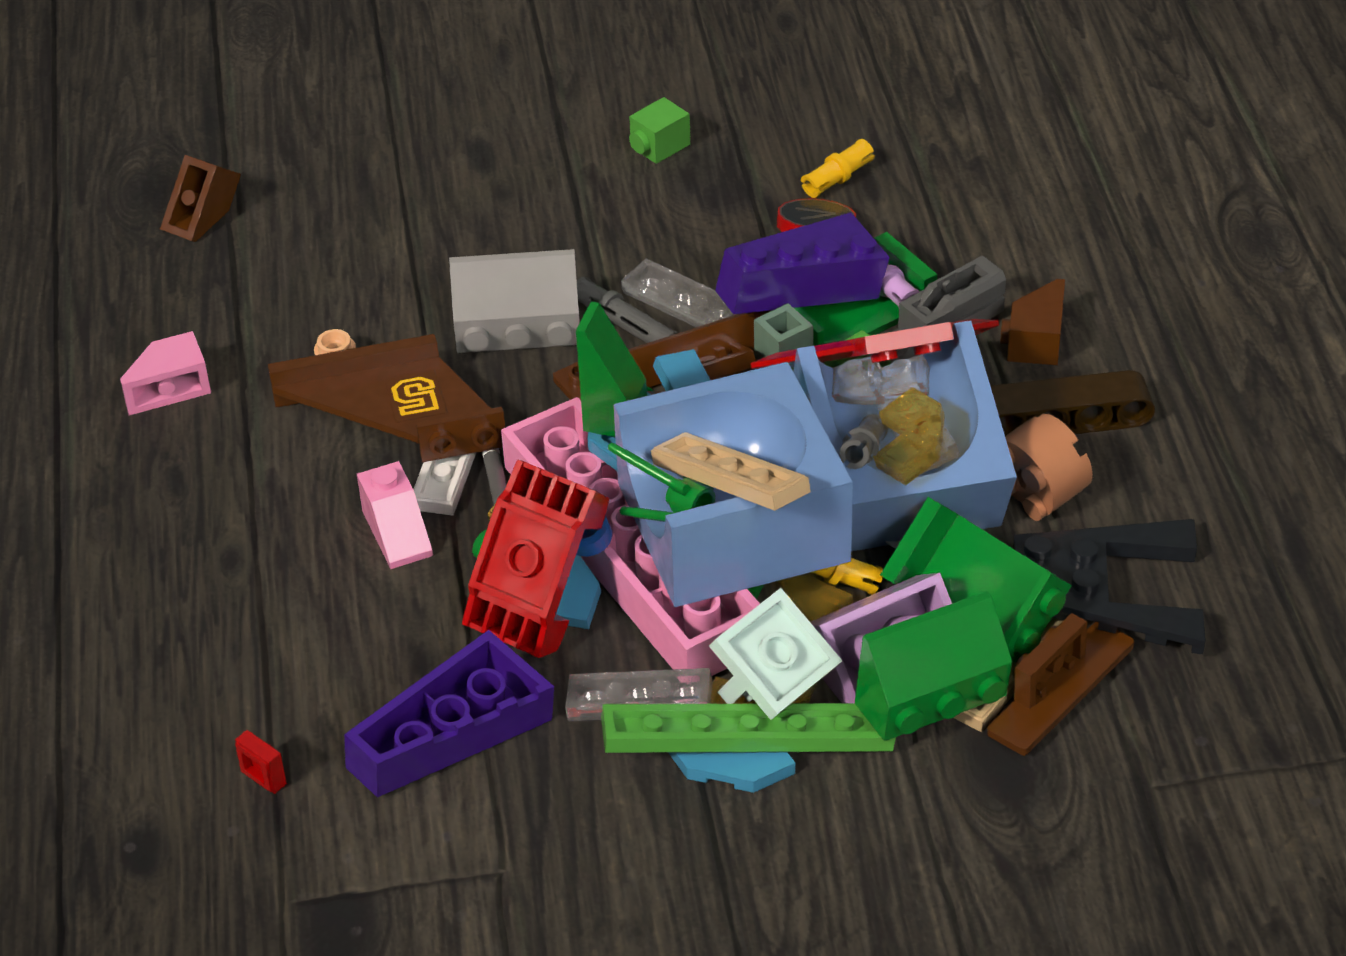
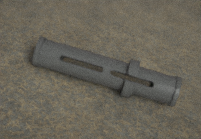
M581 277L577 280L578 302L586 307L589 306L591 301L600 303L612 323L643 342L649 343L678 333L625 302L622 294L617 291H607L592 282L588 277Z
M876 414L867 415L862 419L859 427L853 428L848 432L851 437L847 434L844 437L839 456L842 463L846 459L850 462L846 466L849 469L862 468L866 463L873 460L871 454L876 456L879 452L880 442L888 433L887 422L885 420L882 423L878 421L881 416Z

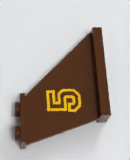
M435 334L268 364L275 407L301 403L419 443L422 462L503 447L501 430L505 428L503 408L491 409L439 357Z

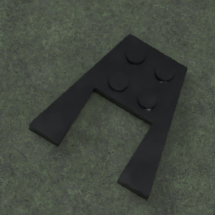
M1194 519L1016 534L1014 536L1013 549L1072 585L1066 594L1063 608L1052 618L1064 621L1073 613L1080 618L1098 622V630L1116 634L1117 627L1146 634L1144 641L1166 646L1168 639L1192 645L1191 653L1203 655L1206 642L1203 609L1109 602L1107 556L1195 562L1197 542Z

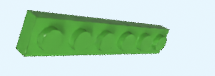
M855 703L790 704L772 720L768 718L758 704H603L601 715L605 753L893 751L896 740L895 737L884 741Z

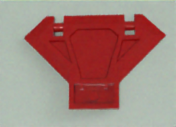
M967 319L816 345L815 350L820 362L870 354L871 363L897 359V349L913 347L914 355L941 351L940 342L954 340L952 332L954 323L972 321L975 335L999 326V321ZM797 349L777 352L751 363V369L764 368L788 362L792 368L794 367Z

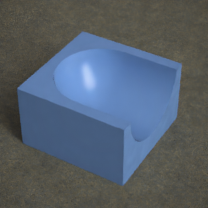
M972 321L954 323L952 327L954 340L940 342L941 351L926 353L905 363L878 370L843 371L834 369L820 362L815 346L797 348L793 372L838 455L846 434L851 437L848 432L853 428L859 427L860 422L867 415H879L881 418L878 421L882 423L885 420L888 425V433L880 442L879 452L876 456L871 454L873 457L872 461L859 469H849L846 467L850 463L847 459L843 463L853 481L851 551L889 545L885 541H901L927 497L946 506L981 529L1002 525L1017 476Z
M788 362L613 404L616 444L652 465L651 450L654 447L687 432L803 474L809 478L810 493L775 511L714 488L716 495L715 503L665 515V522L634 518L674 607L851 562L853 481ZM616 455L618 484L628 506L673 512L670 505L666 502V492L669 486ZM656 466L674 478L683 480L676 473Z

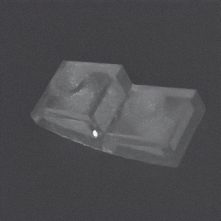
M923 354L909 359H899L884 367H881L879 362L871 363L870 356L848 360L842 365L834 367L832 397L835 402L872 405L897 403L928 396L930 366Z

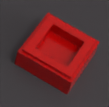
M249 730L244 731L235 739L242 773L274 794L287 784L282 757L279 751Z

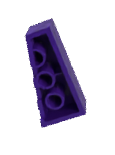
M850 212L726 248L715 291L733 314L775 310L787 303L796 308L878 299L890 257Z
M488 630L345 733V768L378 798L551 721L554 686Z

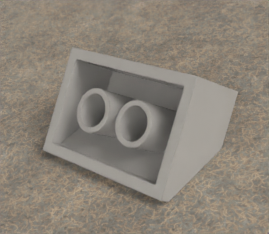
M574 249L449 257L457 353L577 345L576 329L580 322Z

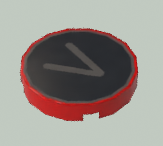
M812 198L795 199L785 202L778 207L777 227L781 232L850 212L856 217V213L850 207L834 201Z

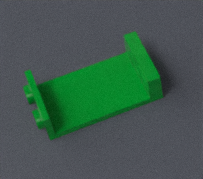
M888 232L874 238L890 257L888 264L896 265L904 273L905 280L914 288L922 291L928 284L937 280L936 272ZM880 295L878 299L794 308L813 325V346L844 341L861 330L870 336L877 335L897 325L899 321V307L889 297H882Z
M927 497L880 574L896 585L917 575L940 573L952 603L987 591L993 599L1011 660L1017 662L1023 654L1031 653L1040 644L1043 631L1051 618L1063 608L1066 594L1072 586L930 497Z

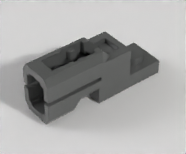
M982 255L928 284L924 290L899 303L898 329L894 331L967 319L991 320L1004 311L1005 297L1003 294H1005L1006 278L1003 270ZM913 347L897 349L898 358L891 359V367L915 359L923 354L914 355Z

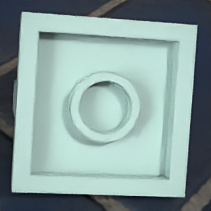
M782 588L764 600L709 645L733 675L718 691L719 695L727 704L735 703L744 695L749 702L754 700L770 720L842 662V659Z

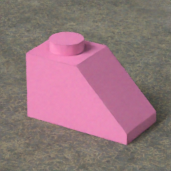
M193 331L151 342L120 379L129 415L211 393L206 364Z
M397 461L358 473L357 479L362 512L390 569L433 556L414 490L400 462Z

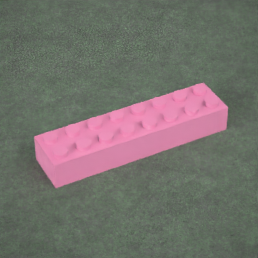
M578 397L502 429L504 464L510 474L517 459L593 489L609 498L605 516L612 528V540L601 553L589 557L581 556V558L685 685L690 687L727 669L709 645L760 603L748 589L674 607L634 517L620 514L619 510L621 507L629 506L619 487L617 471L588 450V432L583 431L580 399Z

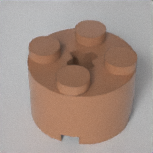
M1042 414L1038 418L1034 416L1005 436L1017 476L1011 495L1023 504L1024 510L1033 520L1039 521L1048 516L1091 483L1093 473L1087 453L1081 457L1073 446L1078 441L1077 437L1056 417L1050 414Z

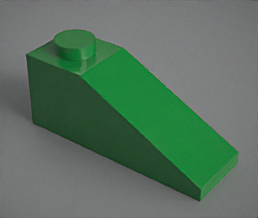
M591 301L576 329L583 431L615 437L613 404L647 396L646 378L601 304Z

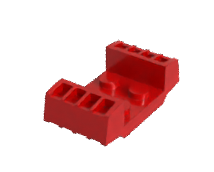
M517 459L505 490L497 498L468 584L469 597L462 625L481 633L490 630L504 643L537 658L556 652L570 621L557 615L556 612L584 530L602 528L609 498L593 489Z

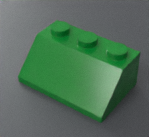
M986 591L863 635L855 704L884 741L903 734H911L924 726L943 719L954 718L964 711L983 704L994 703L1000 698L1007 696L1012 660L993 599Z

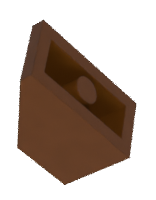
M185 155L160 229L196 242L229 211L241 174Z
M1055 279L1012 302L1011 319H1002L1000 344H1008L1007 361L1058 366L1065 279Z

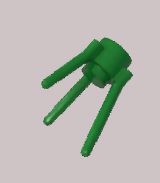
M615 443L608 445L610 452L669 486L666 492V502L670 505L673 512L623 506L619 510L621 515L665 522V515L715 503L714 487L679 474L677 475L683 480L676 479Z

